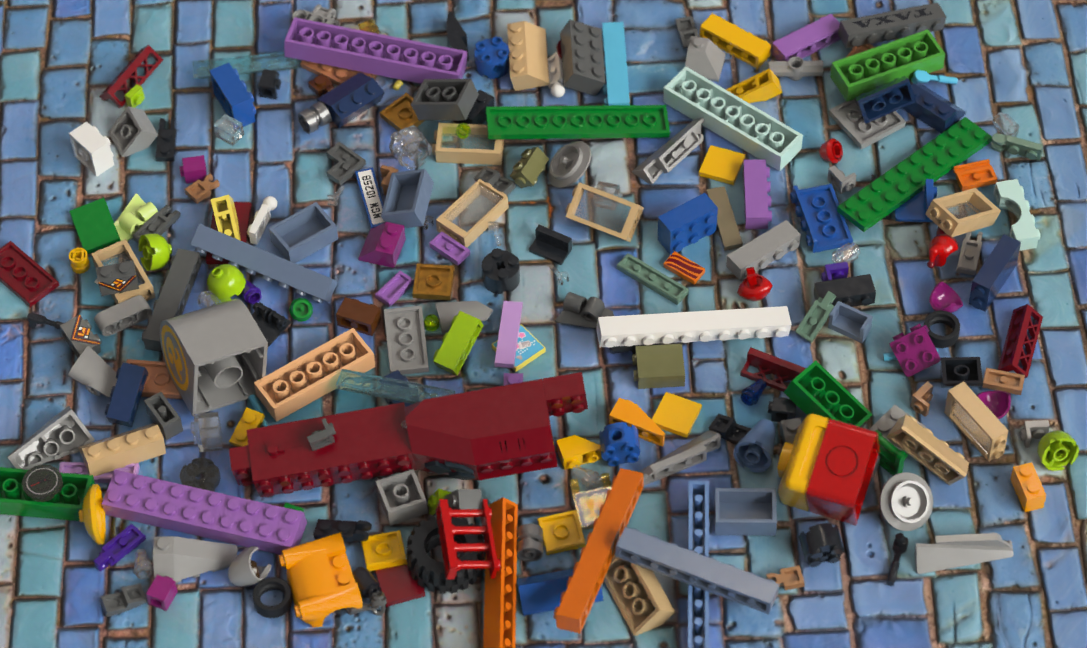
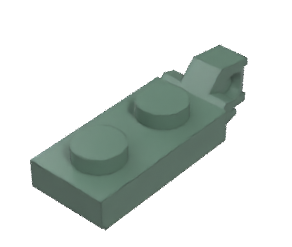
M828 291L824 298L819 297L818 300H815L795 333L812 343L835 307L832 303L836 295Z

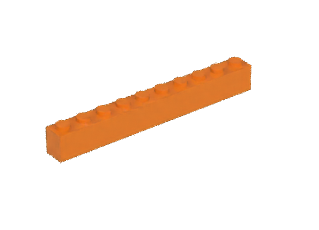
M620 468L617 476L614 475L611 490L608 489L606 493L605 504H601L600 515L598 518H595L592 533L589 532L587 536L586 547H582L580 560L574 565V574L568 579L567 590L562 592L560 605L555 608L553 617L556 619L558 629L581 633L615 555L616 545L624 528L628 525L643 490V473Z
M502 497L488 505L492 509L491 525L496 555L500 559L501 567L497 571L495 579H490L489 569H485L483 648H515L518 504Z

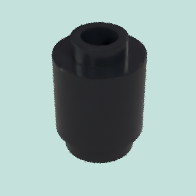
M358 567L352 572L355 583L357 582L359 591L364 597H371L372 593L378 592L380 583L368 569Z

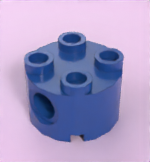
M496 36L475 44V68L480 76L483 77L485 75L488 79H497L505 76L507 70L510 69L509 46L501 37Z
M617 422L605 426L604 431L599 432L601 457L604 461H607L608 466L615 467L619 464L635 463L639 460L640 443L636 426L632 425L630 427L625 422Z

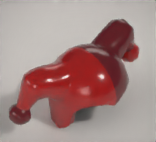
M940 227L937 228L936 236L929 243V261L927 263L929 268L944 266L947 257L951 253L958 251L956 239L947 235Z

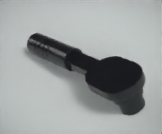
M29 313L27 315L30 328H36L37 324H47L60 330V325L64 324L59 321L49 320L45 316L36 313Z
M902 533L896 534L892 547L895 555L886 582L889 586H894L901 554L906 552L909 543L907 537L903 536Z

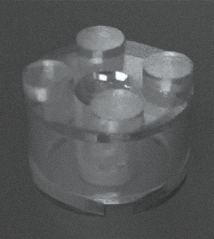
M415 125L396 131L390 136L389 149L402 167L404 166L407 169L418 168L426 162V157H430L432 153L431 144Z

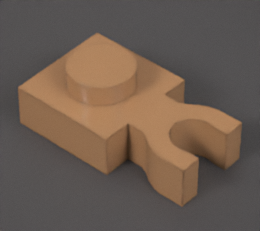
M209 174L205 177L204 181L198 179L185 188V194L198 204L211 195V190L218 188L220 183L217 179L211 182L213 181V175Z
M800 565L780 569L779 574H766V579H771L775 583L780 584L779 587L783 586L784 591L805 586Z

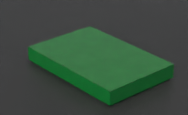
M105 198L70 210L83 249L87 251V254L121 241Z

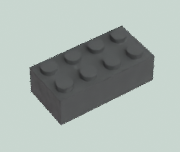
M570 19L560 32L563 86L596 96L605 84L602 29Z

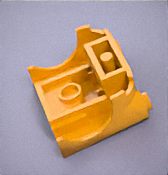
M341 532L281 550L282 555H278L280 566H285L287 582L291 589L295 605L294 611L297 618L299 617L300 620L312 625V627H322L324 619L336 610L342 608H362V597L350 568Z

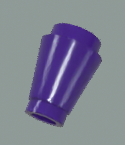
M246 279V284L241 294L245 302L250 304L258 303L262 297L261 290Z

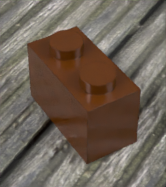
M345 297L336 313L337 326L347 329L354 328L357 332L373 336L381 321L380 307Z

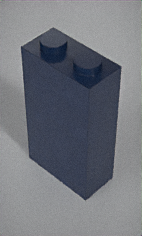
M1004 234L972 281L969 304L974 308L986 312L1017 265L1020 241Z

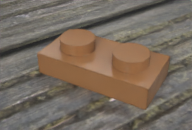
M986 368L982 388L1021 395L1025 375Z

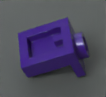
M847 262L826 264L824 272L821 273L822 282L847 278L849 269Z

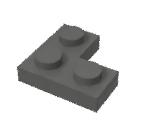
M338 142L326 152L327 157L336 163L335 166L327 171V177L339 186L351 178L355 171H359L366 165L365 159L341 142Z

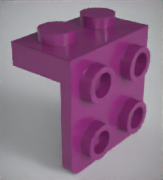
M919 323L910 328V333L904 335L902 332L892 337L894 341L889 343L907 377L941 360L928 334L929 329L927 325L921 326Z

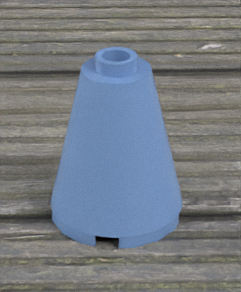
M767 419L760 420L736 444L733 455L735 461L744 468L746 466L750 468L751 472H763L769 468L773 459L776 435L775 424Z

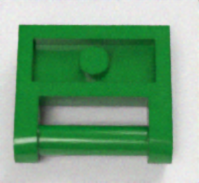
M875 430V432H878L879 465L893 476L902 473L904 460L908 454L904 450L900 451L885 439L879 430Z

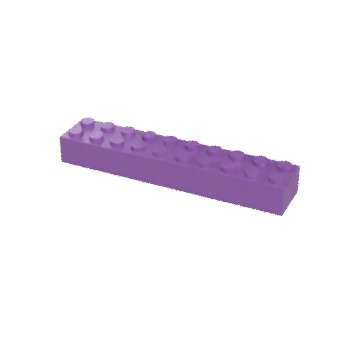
M295 17L284 41L285 57L422 84L424 79H463L467 67V51Z
M120 470L114 471L102 501V507L108 516L239 546H255L259 548L258 550L282 555L281 550L300 545L307 525L305 514L302 511Z

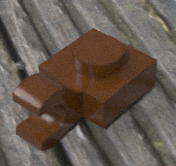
M323 74L308 82L309 88L319 97L334 89L333 83Z

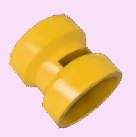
M74 248L70 251L69 260L72 270L78 274L87 272L90 269L87 251L83 248Z

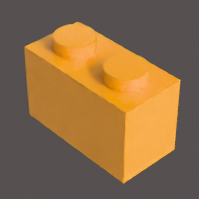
M1032 462L1014 466L1010 480L1024 512L1043 508L1046 493Z

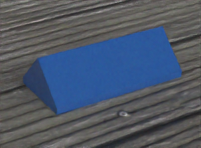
M574 568L516 579L523 616L553 611L556 607H559L562 592H566L569 577L573 576ZM600 587L594 603L603 601L602 587Z

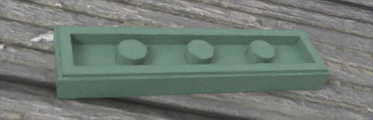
M629 253L617 264L619 271L676 305L689 293L688 288Z

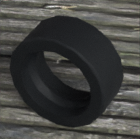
M940 310L930 313L925 318L924 325H927L929 329L928 334L935 347L947 348L956 343L959 338L960 322L954 314ZM936 323H943L950 326L953 332L945 336L937 335L930 330V326Z
M266 578L260 581L252 592L254 607L263 617L278 618L286 614L292 605L291 589L288 583L280 578ZM269 590H279L284 593V600L275 606L262 604L260 598Z

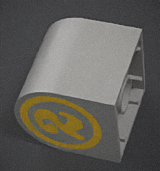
M240 299L229 300L161 322L160 343L169 374L192 416L246 400L252 394L256 395L254 382L266 376L268 342L250 311Z

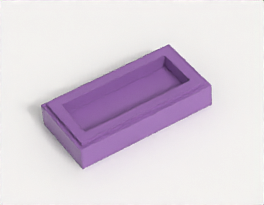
M399 271L375 294V298L391 307L414 285V279Z

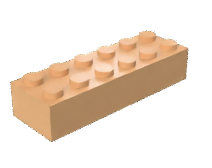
M352 328L254 382L256 396L274 420L278 422L376 367L374 353L356 330Z

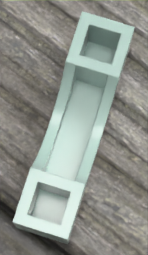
M1018 179L996 182L994 196L998 207L1011 211L1018 218V222L1011 225L1009 237L1021 242L1019 251L1037 248L1040 232L1039 229L1035 228L1033 214L1029 212V202L1024 198L1023 186L1019 185Z

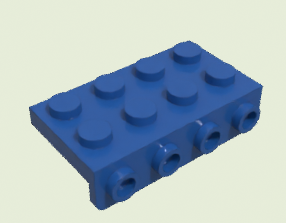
M832 184L799 190L797 185L793 186V190L790 192V199L796 205V216L801 219V230L806 233L807 246L811 247L813 253L853 245V239L845 217L837 212V206L840 204Z

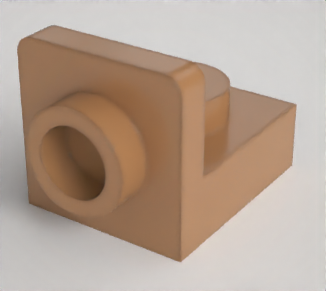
M382 165L380 167L381 187H383V193L386 196L391 174L398 172V169Z
M928 381L912 395L910 405L916 413L922 414L924 417L929 413V401L933 397V385Z

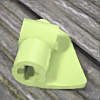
M137 193L114 223L121 241L126 239L128 242L131 240L133 235L158 212L152 202L145 203Z

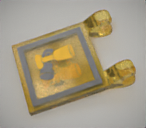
M609 473L601 474L603 488L580 492L578 479L570 480V490L582 530L593 528L595 518H598L600 515L601 504H605L606 493L608 489L611 490L612 488Z

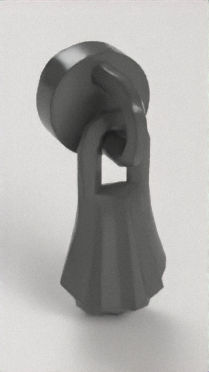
M374 592L370 597V604L362 602V608L360 609L345 608L349 615L366 610H372L375 615H382L386 610V596H384L383 592ZM381 606V611L377 612L376 609H379V607Z

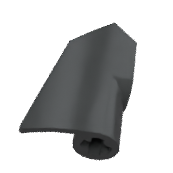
M568 292L563 303V311L555 322L596 329L598 317L614 316L612 310L606 309L603 301L597 297L586 299L583 296Z

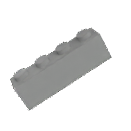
M785 220L728 254L726 267L741 281L748 275L746 268L754 267L756 272L766 268L771 262L781 259L786 253L796 250L800 246L801 234Z

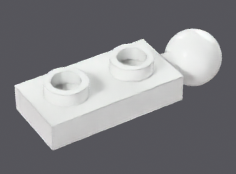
M556 52L548 58L550 81L548 87L551 89V94L554 97L560 98L565 94V88L562 85V59Z
M268 196L263 200L260 209L255 213L253 223L248 227L247 235H249L251 244L258 245L271 218L270 211L277 207V200L272 196Z

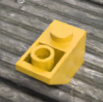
M572 435L556 440V451L564 470L573 469L586 463H594L602 459L600 445L587 439Z

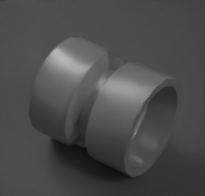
M321 101L310 106V110L305 109L297 115L300 125L308 134L318 130V126L322 127L332 120L330 112Z
M536 524L519 526L517 529V557L527 562L538 561L543 557V529Z

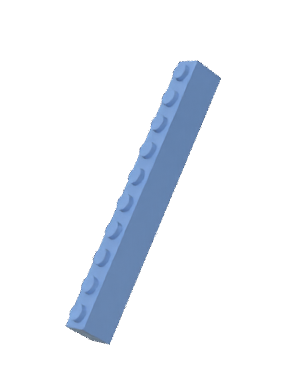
M689 481L688 550H694L706 557H709V481ZM688 584L687 648H709V592Z

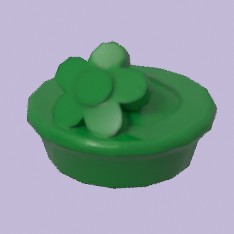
M298 298L291 303L289 312L293 319L306 321L311 317L313 307L307 299Z

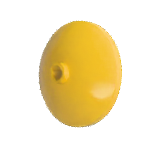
M93 484L84 498L83 509L79 510L80 522H84L86 531L94 542L101 545L105 543L106 516L102 507L103 496L101 488L98 484Z

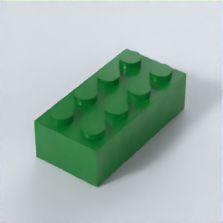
M816 360L794 378L784 391V394L806 415L817 414L827 417L829 420L834 419L862 428L873 415Z

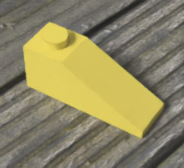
M230 195L211 199L218 231L241 241L233 198Z

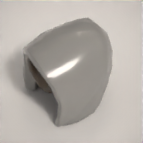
M251 546L245 548L232 561L228 577L233 585H255L269 574L272 567L271 564L268 563L265 567H259L255 561L251 560V555L259 549L258 547Z

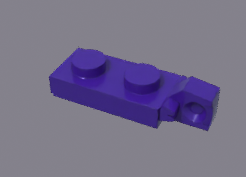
M130 524L101 547L102 550L99 553V557L94 560L95 567L101 572L109 565L116 564L146 540L145 535L133 524Z

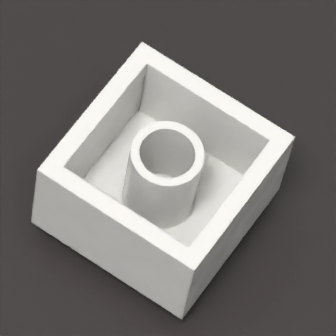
M86 121L69 133L74 156L95 176H99L114 166V155L110 149L111 142L106 136L103 137L95 126H91Z

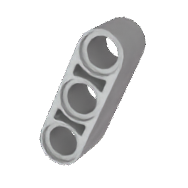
M138 295L99 312L94 317V321L103 336H110L146 320L152 314V310L142 295Z

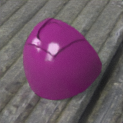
M939 282L930 295L929 301L934 311L941 310L953 313L963 306L959 295L944 282Z
M985 391L977 394L979 399L998 419L1008 413L1011 405L1010 393L1005 391Z

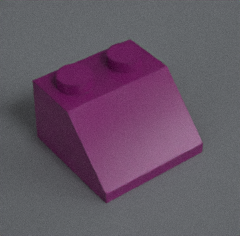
M385 222L370 229L358 260L394 268L406 240L404 225Z

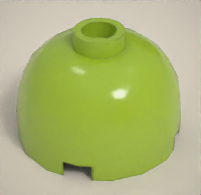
M148 233L140 236L138 249L139 252L142 251L143 257L140 258L143 268L146 271H155L163 268L168 263L172 254L171 245L159 234Z
M229 264L215 267L207 278L208 290L215 300L219 302L232 300L230 297L235 294L238 296L246 284V279L237 267Z
M1056 430L1045 434L1038 443L1037 453L1040 461L1048 470L1060 471L1065 469L1063 466L1068 463L1070 465L1074 463L1078 457L1079 447L1067 432Z

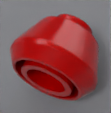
M832 138L821 145L819 154L824 161L835 164L841 160L843 148L838 140Z

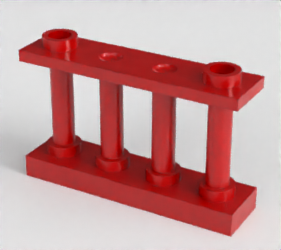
M439 499L436 516L446 579H455L456 573L460 569H489L490 579H495L497 571L500 570L501 563L496 555L491 525L492 509L488 507L487 499H483L482 509L462 510L449 507L447 499ZM452 517H480L482 526H454V524H451ZM455 534H483L484 543H457V541H454L453 536ZM486 551L487 560L460 561V559H457L456 554L457 552Z

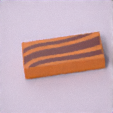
M675 251L663 265L667 270L694 285L705 273V268Z

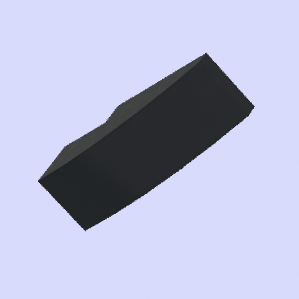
M450 11L447 16L448 48L467 51V61H469L467 34L452 11Z

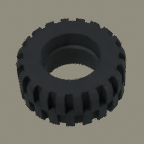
M428 517V521L422 520L418 523V527L413 528L407 540L408 571H411L413 580L418 579V585L422 588L428 587V591L435 592L436 590L439 591V594H445L448 591L456 593L458 589L465 590L468 588L469 583L472 585L476 582L477 577L482 573V569H460V571H457L455 579H446L444 563L435 561L428 556L427 553L431 549L441 546L437 517ZM452 517L451 524H454V526H475L473 523L468 524V520L463 517L461 519ZM455 534L453 536L454 541H457V543H484L481 534ZM484 551L463 552V556L459 559L460 561L484 560Z

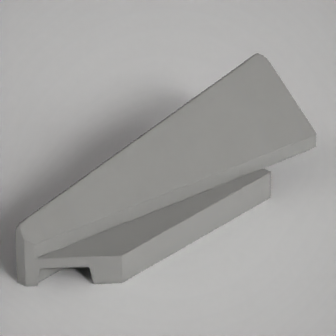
M704 118L693 120L632 171L633 174L651 185L655 183L662 172L664 174L669 173L703 142L701 125L704 123Z
M709 430L638 471L643 473L644 486L706 461L708 452L720 448L721 435Z
M997 533L935 536L934 544H916L914 557L917 574H924L1013 557L1014 553L1012 541H1003L1001 535Z

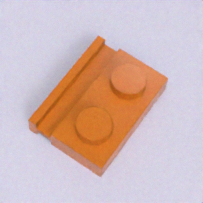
M989 159L953 167V173L956 175L961 191L993 185L998 180L992 165L989 163Z

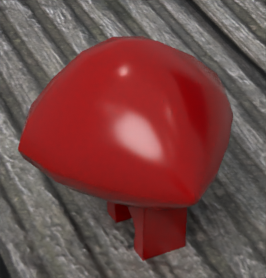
M754 267L746 268L748 275L740 284L737 294L745 300L760 301L770 293L773 285L764 276L756 274Z

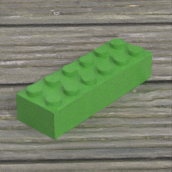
M927 29L832 62L830 78L848 102L854 100L855 97L862 93H867L878 86L892 82L896 78L906 76L911 80L914 72L917 70L931 73L943 69L945 53Z

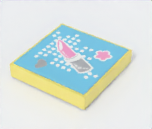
M522 324L519 329L514 368H512L515 372L546 352V348ZM498 340L491 344L492 349L495 352L497 349Z

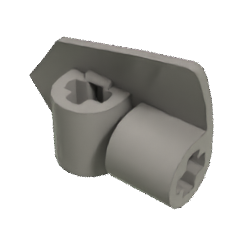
M478 301L435 303L442 334L449 332L452 319L455 315H458L459 311L478 318L480 321L488 320L493 309Z
M87 346L68 374L69 377L85 385V388L90 393L96 396L103 394L108 398L111 397V389L113 386H116L117 382L116 372L90 346Z

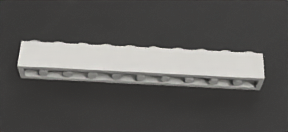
M782 306L598 317L596 330L599 346L611 348L614 346L789 336L792 324L788 307Z

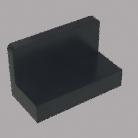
M538 225L535 229L536 239L530 246L529 252L562 265L572 251V238Z

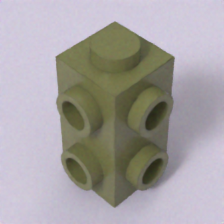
M538 146L524 150L520 161L513 166V172L510 177L521 189L535 185L539 174L546 168L549 158Z

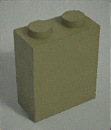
M682 344L635 346V354H632V365L636 366V370H633L634 382L638 381V389L685 386Z

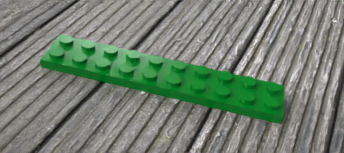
M666 105L486 107L485 109L488 139L666 138L670 136Z
M964 117L838 205L837 212L861 231L865 232L923 191L926 179H933L934 183L951 171L954 166H958L992 142V136Z

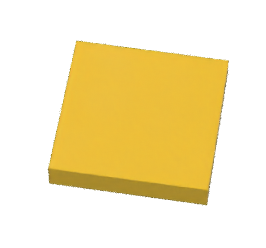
M710 145L699 170V176L734 185L745 160V154Z
M665 392L652 420L660 429L687 438L702 409V404Z
M576 510L537 518L538 525L543 529V544L546 555L586 547Z
M400 530L370 535L366 541H361L366 569L369 571L407 564Z

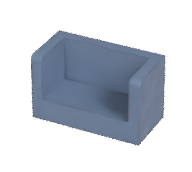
M838 301L829 315L828 328L863 343L871 331L873 316Z

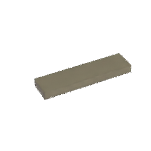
M725 186L707 189L706 194L718 207L717 229L724 251L742 247L743 242Z

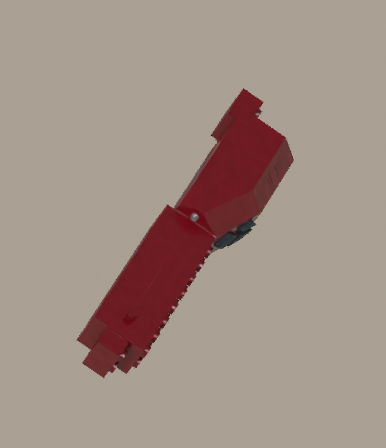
M582 372L543 378V380L538 379L424 399L407 407L402 402L248 429V445L229 448L231 471L238 485L249 486L254 483L260 497H271L276 494H289L298 490H311L315 487H329L338 483H351L361 479L369 480L378 476L385 477L412 469L445 474L451 478L462 480H485L558 467L549 416L558 417L565 413H580L588 409ZM326 418L327 423L332 422L336 434L333 435L335 442L313 451L307 437L317 430H325L322 419Z

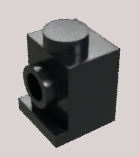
M263 70L258 83L259 97L277 100V90L281 86L278 71Z
M773 397V402L769 401L768 413H772L771 421L780 422L781 420L794 419L797 405L791 399Z

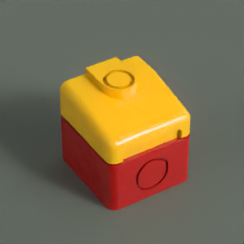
M817 414L807 415L797 429L793 444L785 442L779 457L777 471L782 479L778 488V495L781 503L805 511L810 510L812 513L856 526L880 452L878 432L834 419L829 420V418Z

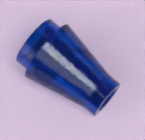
M758 379L743 389L741 394L743 403L748 406L757 404L764 389L767 387L766 382Z

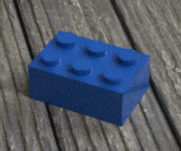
M226 63L209 70L213 94L234 128L237 130L256 122L254 114L257 112L253 105V102H255L251 92L247 91L244 80L239 79L237 69L232 68L230 63Z
M703 193L658 216V241L671 255L674 251L679 252L684 247L698 242L701 238L712 235L717 231L718 207L706 193Z

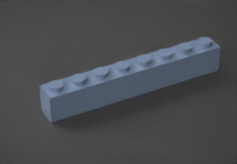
M200 223L191 242V245L196 246L195 251L203 254L210 252L213 254L212 258L222 261L223 258L229 260V265L237 268L240 265L246 267L245 271L253 275L258 272L262 274V279L272 282L273 279L279 281L278 285L289 289L290 286L296 288V293L306 296L307 293L313 295L312 300L320 303L323 300L330 302L338 281Z
M625 527L616 545L615 557L766 614H770L778 595L780 584L775 583L771 579H764L752 572L740 570L734 565L724 564L715 558L700 555L694 550L681 548L675 543L665 542L656 536H649L634 528Z

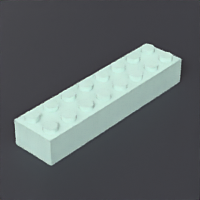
M688 67L682 69L664 87V103L693 120L704 118V123H702L704 127L758 159H766V163L778 171H781L802 149L803 135Z

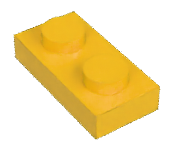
M246 407L229 440L230 444L237 447L248 445L247 430L259 428L265 415Z

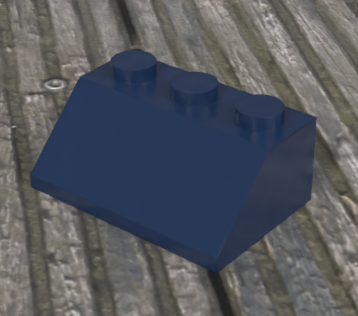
M359 72L318 98L317 102L321 101L327 107L332 121L340 128L382 100L384 91L374 78Z
M906 76L896 78L892 82L878 86L876 89L855 97L858 110L865 124L916 102L910 80Z
M915 83L911 86L916 102L901 108L939 133H943L952 127L966 114V111L926 86Z

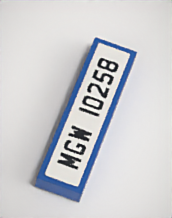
M373 168L355 171L369 225L372 229L385 223L381 217L384 204Z

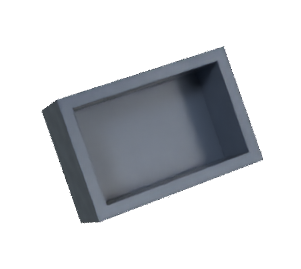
M426 169L391 174L381 213L384 222L404 225V228L424 226L434 185Z
M317 202L269 227L271 242L286 260L297 263L338 240L336 224Z
M715 488V535L776 536V488Z

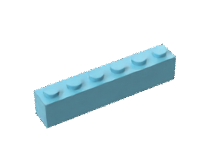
M624 22L602 23L606 84L603 85V95H607L604 98V106L630 105Z

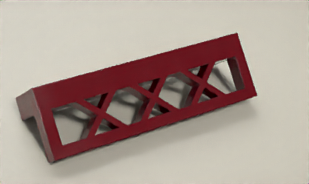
M149 45L145 46L125 66L100 97L104 101L110 98L119 108L123 107L126 103L125 94L132 89L127 88L126 80L134 79V86L136 84L141 86L163 59ZM149 54L156 60L154 65L147 62ZM138 67H144V76H137ZM117 91H123L124 99L122 101L114 95Z
M1028 304L1013 310L998 370L1010 372L1013 370L1017 374L1025 375V378L1029 374L1043 316ZM1031 316L1035 319L1034 325L1032 324ZM1027 329L1029 330L1031 336L1030 340L1027 335ZM1023 344L1025 345V348L1027 350L1026 355L1023 350ZM1019 360H1021L1023 369L1018 366Z
M750 347L747 353V361L740 376L784 392L787 386L783 382L792 381L806 368ZM750 366L758 368L759 372L753 374L747 370ZM774 374L777 379L769 380L765 375Z

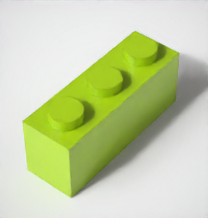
M459 311L458 315L454 316L449 332H446L443 336V343L440 349L436 350L433 357V362L438 368L458 376L484 326L480 319L462 311Z

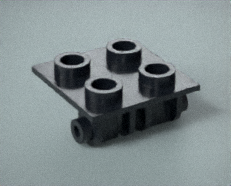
M256 302L253 305L255 312L252 314V317L267 340L269 347L292 322L261 302Z

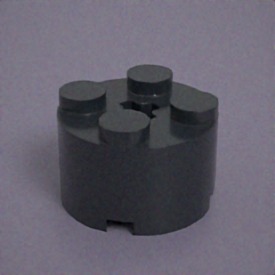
M499 248L493 249L491 253L485 256L481 266L482 279L486 289L495 294H503L505 291L511 292L515 290L520 283L518 257L511 252Z
M831 523L817 524L809 527V532L806 534L803 531L799 535L805 561L809 563L810 567L819 566L821 562L825 561L836 563L841 560L840 556L844 553L845 548L837 525L832 527Z

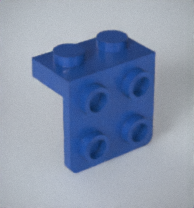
M926 179L924 191H921L895 210L896 221L933 222L925 215L932 200L937 198V187H934L933 179Z

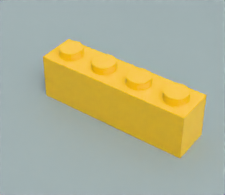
M712 13L700 25L701 38L710 39L721 50L757 69L770 57L771 44L724 20L722 17Z

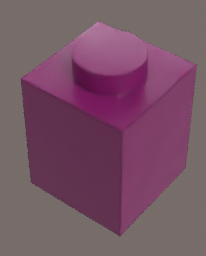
M204 155L182 158L183 166H180L181 177H185L186 184L194 183L198 179L204 181L207 176Z
M157 575L146 593L148 605L167 611L178 592L176 582L168 576Z

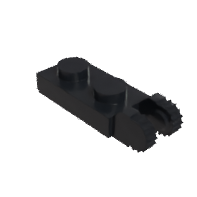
M160 118L156 161H175L177 141L176 118H171V129H165V118Z
M318 519L313 536L317 540L341 532L344 542L366 541L369 538L367 531L371 530L372 525L370 522L363 520L357 522Z

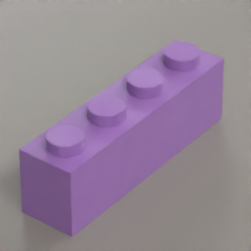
M832 14L821 17L819 20L807 24L803 28L793 31L789 35L773 42L772 55L777 61H788L792 57L803 59L841 40L838 35L840 23Z
M766 159L744 160L745 229H768V222H772V210H768V207H771V196L767 194L771 188L770 181H767V178H770V167H766Z

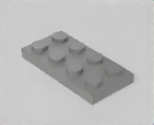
M422 305L384 309L390 373L399 370L401 375L429 372Z

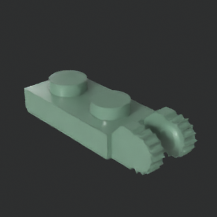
M996 133L992 136L991 148L998 152L1005 150L1013 155L1018 154L1031 160H1041L1042 144Z

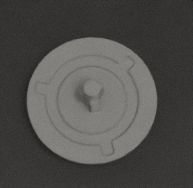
M572 142L563 146L555 153L550 162L548 172L549 181L554 187H569L584 175L591 160V150L585 142Z
M904 472L892 476L881 490V513L887 523L895 529L912 531L920 528L929 519L933 509V495L929 485L923 478L914 473Z

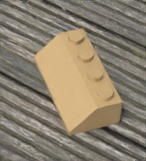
M526 21L507 24L508 46L510 50V78L514 90L519 91L550 85L546 30Z
M905 414L897 420L887 435L888 439L948 485L959 481L967 475L969 462L965 460L964 456L949 448L945 441L936 438L931 430L919 425L914 417Z
M155 423L78 447L87 471L93 477L114 471L117 468L126 467V465L132 463H139L166 454L163 435L159 426Z
M614 555L604 582L632 634L637 636L663 625L675 613V610L654 572L617 558Z

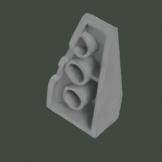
M68 406L8 455L7 458L16 469L29 470L66 455L80 452L78 447L92 443L95 439L71 407Z
M175 536L154 537V579L157 575L168 576L176 583L182 582V579L188 577H199L201 573L215 572L228 568L237 557L238 546Z

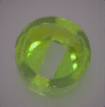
M460 123L455 131L456 136L460 139H466L471 133L470 126L466 123Z
M429 314L425 317V329L435 331L439 328V319L436 315Z

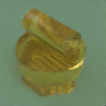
M373 18L359 24L361 31L377 34L380 32Z

